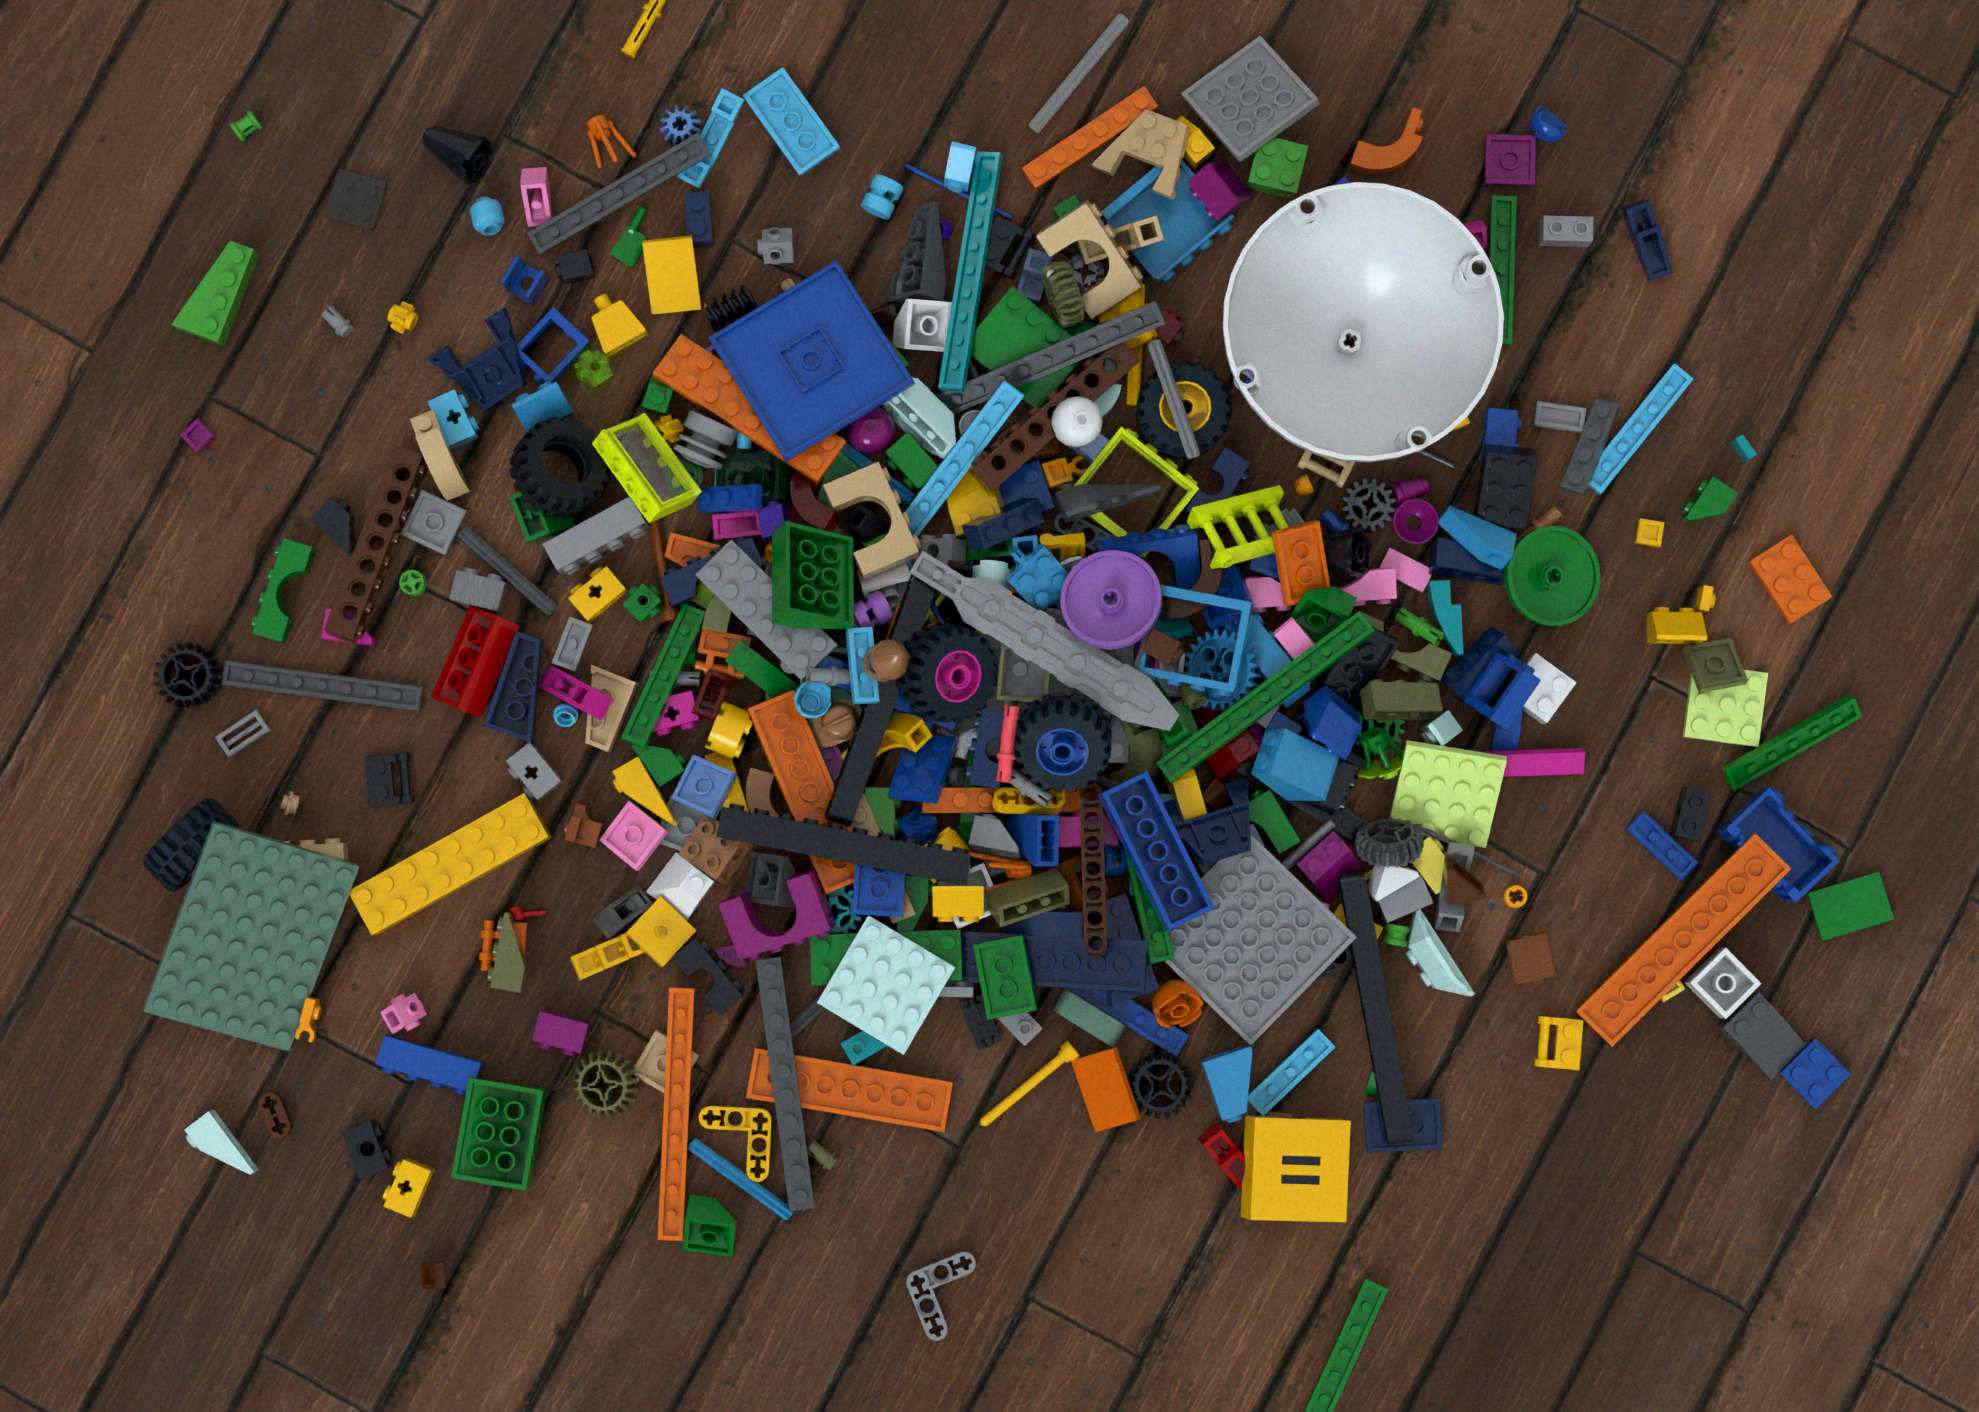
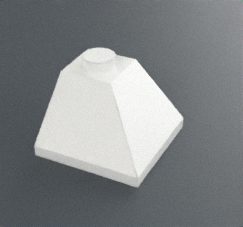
M907 298L894 321L892 344L902 349L944 352L952 302Z
M675 852L646 892L656 900L661 896L687 921L716 881Z

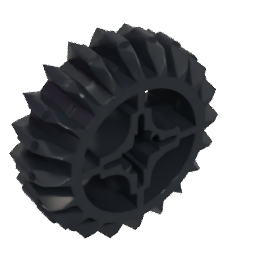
M187 642L185 648L182 643H177V652L172 647L167 648L170 656L161 654L160 657L164 660V663L156 662L155 664L156 667L161 668V671L153 673L154 677L160 678L154 685L156 687L163 686L158 694L160 696L168 694L165 702L171 703L174 700V707L179 708L183 703V708L189 710L192 703V706L197 709L200 707L199 700L203 704H208L209 701L206 696L208 695L213 698L216 696L212 688L220 689L221 685L215 683V680L223 678L222 675L215 673V671L222 668L219 664L213 665L218 659L217 656L209 657L211 650L206 648L202 651V645L198 643L193 649L192 642ZM193 655L202 662L188 666L181 658ZM174 665L176 676L170 682V671ZM204 669H206V680L202 687L199 678L205 672ZM186 671L192 672L190 681L184 679ZM187 685L195 694L181 696L174 689Z
M1164 1051L1159 1052V1058L1157 1059L1154 1052H1150L1151 1060L1147 1061L1144 1055L1140 1056L1144 1064L1140 1066L1137 1062H1134L1133 1066L1138 1069L1137 1072L1128 1071V1074L1134 1077V1081L1128 1080L1130 1085H1133L1134 1089L1131 1090L1136 1095L1134 1097L1135 1102L1139 1101L1141 1103L1137 1107L1138 1111L1141 1112L1146 1107L1145 1116L1149 1117L1153 1110L1155 1111L1156 1119H1160L1161 1111H1164L1165 1118H1170L1168 1111L1170 1109L1176 1115L1179 1114V1110L1175 1106L1180 1104L1181 1107L1186 1108L1187 1105L1181 1100L1183 1097L1190 1100L1192 1096L1185 1093L1186 1089H1194L1193 1085L1186 1084V1081L1192 1080L1193 1076H1184L1183 1074L1189 1070V1067L1186 1065L1180 1069L1179 1066L1183 1060L1178 1058L1175 1063L1172 1062L1174 1058L1173 1053H1170L1168 1058L1164 1059ZM1156 1064L1170 1066L1161 1075H1154L1147 1070V1068ZM1175 1072H1177L1180 1079L1178 1095L1169 1086V1082ZM1141 1075L1150 1082V1089L1144 1098L1139 1090ZM1152 1076L1158 1081L1165 1079L1166 1083L1164 1085H1166V1089L1170 1093L1161 1089L1155 1091L1153 1087L1156 1085L1153 1084L1154 1081L1149 1077ZM1161 1094L1166 1095L1172 1100L1170 1103L1161 1106L1150 1104L1155 1097Z

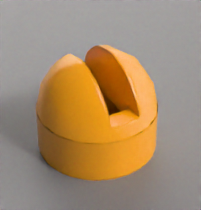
M1307 474L1296 479L1294 488L1299 495L1305 496L1315 492Z

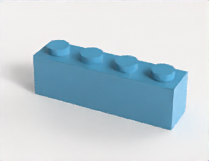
M1255 612L1252 614L1246 645L1255 646L1251 654H1259L1254 663L1261 664V667L1255 670L1266 681L1294 659L1287 650L1283 651L1278 645L1280 642L1273 632L1266 631L1262 626L1264 621ZM1229 623L1224 625V629L1231 630V633H1233ZM1307 683L1282 702L1286 708L1309 692L1310 683Z

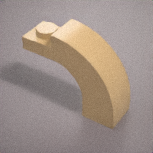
M1157 215L1113 229L1116 235L1114 240L1118 246L1123 245L1127 251L1164 240ZM1091 240L1077 241L1084 265L1108 257L1106 251L1098 243Z
M434 410L410 419L416 434L415 438L425 462L446 501L470 492L463 472L449 449Z

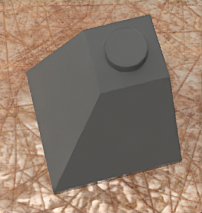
M751 851L746 891H748L752 902L796 909L786 881L791 876L796 875L797 872L788 856Z

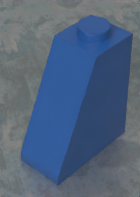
M1007 814V831L1027 860L1036 867L1058 866L1059 815Z

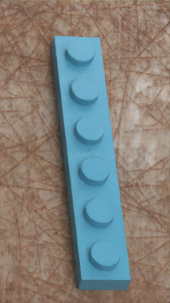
M1675 363L1668 369L1604 449L1589 485L1599 495L1694 379Z

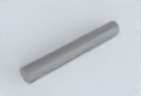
M1330 819L1326 821L1281 864L1289 870L1332 831L1336 825Z

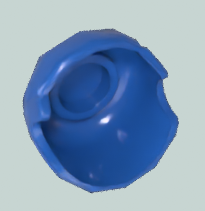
M1542 106L1536 109L1530 119V128L1533 134L1541 141L1548 143L1557 142L1566 133V130H1564L1566 125L1556 115Z

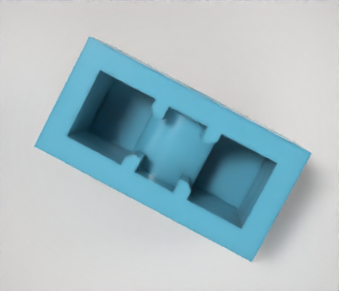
M454 389L427 401L430 409L436 413L446 442L451 450L479 438L476 431L480 428L475 417H469L466 408L469 407V404L463 393L459 395ZM456 413L460 416L458 417L459 423L455 424L451 421L453 420L452 414Z

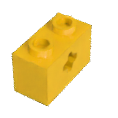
M607 566L603 569L599 567L589 575L591 579L584 585L579 583L570 591L572 595L568 599L589 623L628 592ZM593 588H602V590L600 591V598H597L596 596H593L591 598V596L594 594L592 591Z
M408 1157L403 1159L402 1162L398 1161L392 1174L396 1176L392 1186H387L382 1199L386 1200L383 1207L410 1218L414 1217L435 1169ZM407 1181H410L409 1187H411L412 1190L404 1192L405 1187L402 1186V1184Z

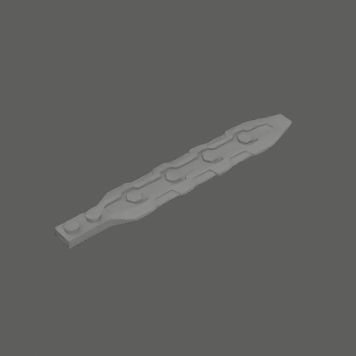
M924 551L921 552L909 572L911 575L953 601L965 623L984 635L988 634L1014 650L1013 653L1024 660L1037 664L1056 676L1058 681L1071 689H1077L1099 703L1101 708L1122 721L1170 731L1177 720L1178 712L1148 676L1127 663H1121L1099 648L1084 643L1072 631L1055 622V618L1042 610H1036L1012 595L1010 590L989 578H966Z

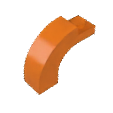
M1412 108L1401 138L1389 146H1374L1359 140L1348 169L1363 174L1379 175L1392 172L1407 163L1415 154L1423 139L1422 136L1414 134V132L1419 134L1424 121V119L1420 118L1422 110Z

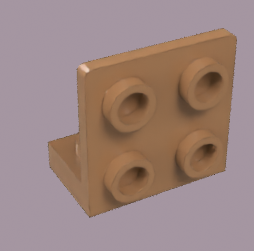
M704 815L680 850L679 855L716 881L727 886L754 844L716 837L719 821Z

